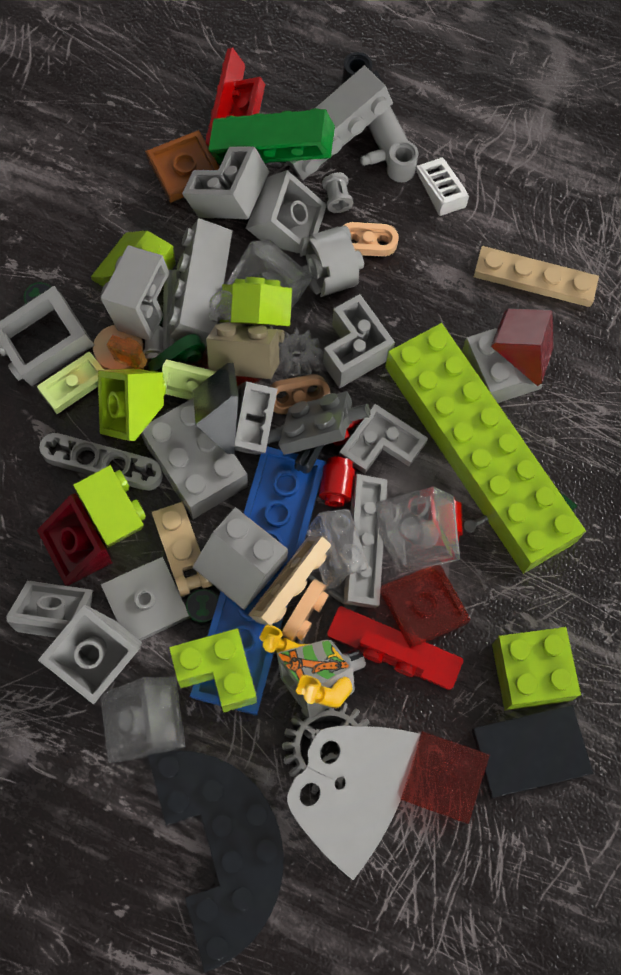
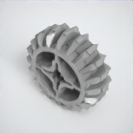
M345 702L340 706L339 711H334V708L329 707L326 711L310 719L301 709L305 720L302 721L296 716H293L291 719L292 724L298 730H285V736L294 739V741L282 744L283 750L293 751L292 755L284 758V764L296 763L297 765L291 769L289 775L295 777L307 767L301 755L300 742L303 735H305L312 743L315 735L319 732L318 729L312 728V725L320 721L332 720L340 722V726H368L369 720L364 719L357 724L355 719L360 711L355 709L350 716L346 715L345 712L348 704ZM338 743L335 749L339 750V753L335 755L331 752L328 756L325 755L322 759L324 763L337 760L340 754ZM323 746L321 747V750H320V758H321V756H322V752H321V751H323V748H324ZM343 777L334 780L337 789H342L345 786V779ZM314 783L311 793L316 795L319 787Z

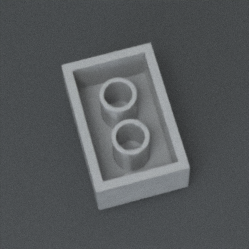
M193 398L150 422L141 433L144 444L155 461L160 465L162 472L181 502L183 501L192 519L248 487L247 473L235 454H227L195 425Z

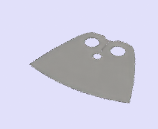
M334 726L325 728L315 735L308 749L307 767L294 778L288 791L287 803L298 824L324 855L352 880L355 879L367 863L394 817L412 771L420 739L419 733L371 726ZM327 741H335L340 747L339 757L333 763H324L320 758L321 747ZM339 777H343L346 782L342 789L335 788L334 780ZM315 783L320 789L319 799L315 804L305 806L300 801V792L306 784Z

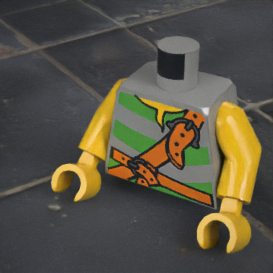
M265 625L259 637L263 641V648L269 653L277 651L280 678L309 719L329 707L339 708L347 697L353 694L355 690L353 672L366 666L360 649L356 648L342 654L332 640L327 639L312 644H298L287 638H282L283 633L279 628L273 625Z

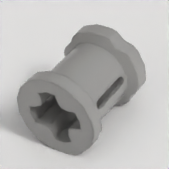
M332 173L322 180V186L327 191L329 199L327 201V208L332 213L345 212L354 203L353 198L348 193L347 185L349 180L344 173Z

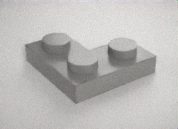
M374 404L370 410V417L363 419L339 452V457L351 460L353 466L364 474L382 450L410 467L427 443L428 438Z

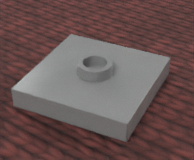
M163 557L101 584L117 622L140 641L190 618Z

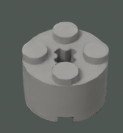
M346 225L318 232L301 239L300 257L306 255L308 264L302 266L309 286L315 294L321 293L320 297L359 284V269L364 268V260L359 250L355 251L351 242L350 230Z

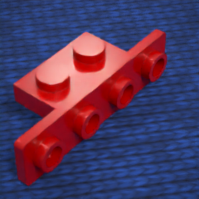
M234 48L227 49L225 60L222 64V73L219 85L217 86L209 129L206 134V145L208 147L214 119L226 118L227 116H250L260 112L265 83L261 77L243 80L245 64Z
M343 606L338 608L327 633V637L353 649H360L363 656L373 662L382 663L383 661L394 666L397 672L405 676L414 677L415 675L447 690H451L454 687L463 664V658Z

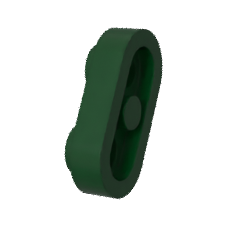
M198 334L184 336L148 363L147 368L149 371L162 372V366L166 359L188 365L196 363L202 358L205 345Z

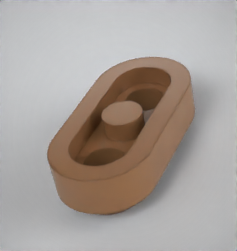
M316 374L276 381L269 386L277 388V394L283 391L287 392L283 398H277L276 395L273 412L277 414H287L289 407L298 402H309L330 394V388L326 380ZM310 386H317L314 392H307Z

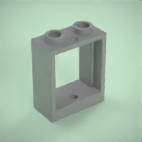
M55 286L0 321V353L3 356H9L12 363L8 367L17 380L24 379L31 386H34L95 346L71 307ZM55 310L71 335L25 364L10 338Z

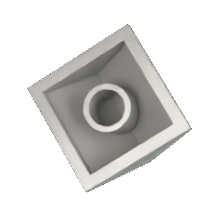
M27 581L7 614V623L20 633L57 638L84 604L91 607L93 590Z

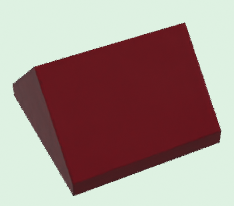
M507 309L503 314L491 347L537 386L543 382L553 351L552 310Z
M76 493L71 494L37 529L65 586L71 585L113 563Z

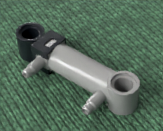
M353 52L347 55L344 59L342 84L364 65L372 71V61L368 55L361 52ZM377 71L372 72L381 82H383ZM389 106L382 115H379L367 125L379 150L362 156L360 161L365 166L385 160L388 176L396 182H407L415 174L419 152L417 147L408 141L391 106Z

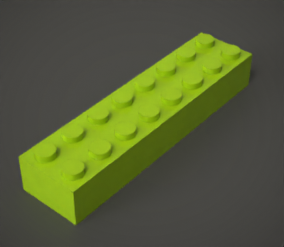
M442 323L388 351L385 365L386 370L483 515L487 516L489 524L523 574L575 544L586 532L585 528Z

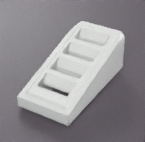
M443 157L416 166V171L439 216L467 206L469 196ZM437 168L440 169V171H437V172H435V173H432V174H429V173H428V171H431V170H434V169H437ZM441 176L444 177V179L435 182L433 181V179ZM446 184L448 185V187H445V188H442V189H439V188H438V187L443 186V185H446ZM452 193V195L444 197V194Z

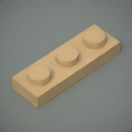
M308 536L249 613V616L257 623L272 626L273 623L280 621L287 611L286 606L293 596H297L307 584L306 579L310 573L319 568L326 560L327 555L325 553L331 547V544L323 536Z

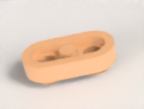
M359 222L345 224L350 230L351 240L357 241V243H352L355 251L359 250L362 255L389 256L395 252L399 236L396 229L392 226ZM383 241L387 245H380L378 242Z
M316 579L311 582L282 631L283 638L293 642L297 638L301 641L304 639L312 625L308 621L314 610L320 612L329 597V594L324 592L327 585Z

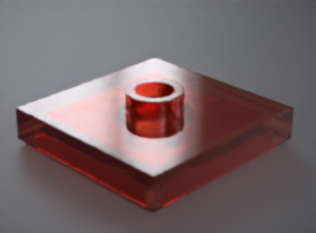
M440 563L381 586L380 592L410 648L464 626L471 620Z
M422 731L401 800L469 824L490 755Z

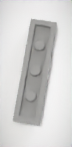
M361 474L354 476L343 604L374 609L380 605L387 479Z

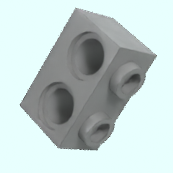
M246 381L237 386L239 397L234 450L258 455L266 453L278 389Z

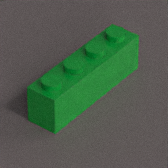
M318 108L306 111H283L272 114L256 113L250 116L216 118L213 120L208 150L220 166L229 147H255L264 163L331 158L335 125L327 110Z

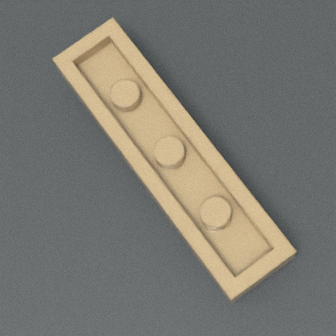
M485 246L481 247L474 277L587 307H591L594 302L599 279L598 275Z

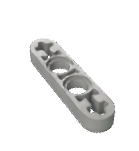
M60 433L48 434L40 442V452L45 461L57 467L92 475L107 467L112 460L122 459L125 461L126 466L121 472L130 487L150 491L156 489L162 482L163 475L160 465L157 461L148 457ZM59 443L62 450L71 453L70 460H68L69 458L65 452L56 451L52 455L48 448H53ZM82 451H92L95 454L93 462L87 465L78 463L77 457ZM132 463H135L136 471L146 472L148 468H152L155 477L149 476L147 481L143 480L142 474L132 471Z

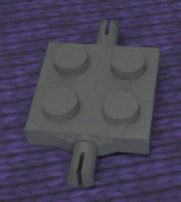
M348 391L338 394L330 393L320 399L309 402H298L289 407L284 425L270 430L268 444L280 440L279 447L282 453L286 455L344 440L346 429L353 421L370 417L369 406L364 404L351 408L352 399Z

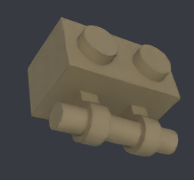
M224 322L216 324L206 338L209 370L218 371L225 364L234 363L236 376L272 379L280 364L279 343L284 341V330L273 329L269 325L246 327L244 323Z

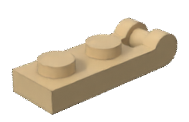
M183 501L153 511L152 515L180 596L189 595L190 590L201 586L203 589L211 587L212 584L198 572L196 575L187 578L183 574L184 571L193 568L201 553Z

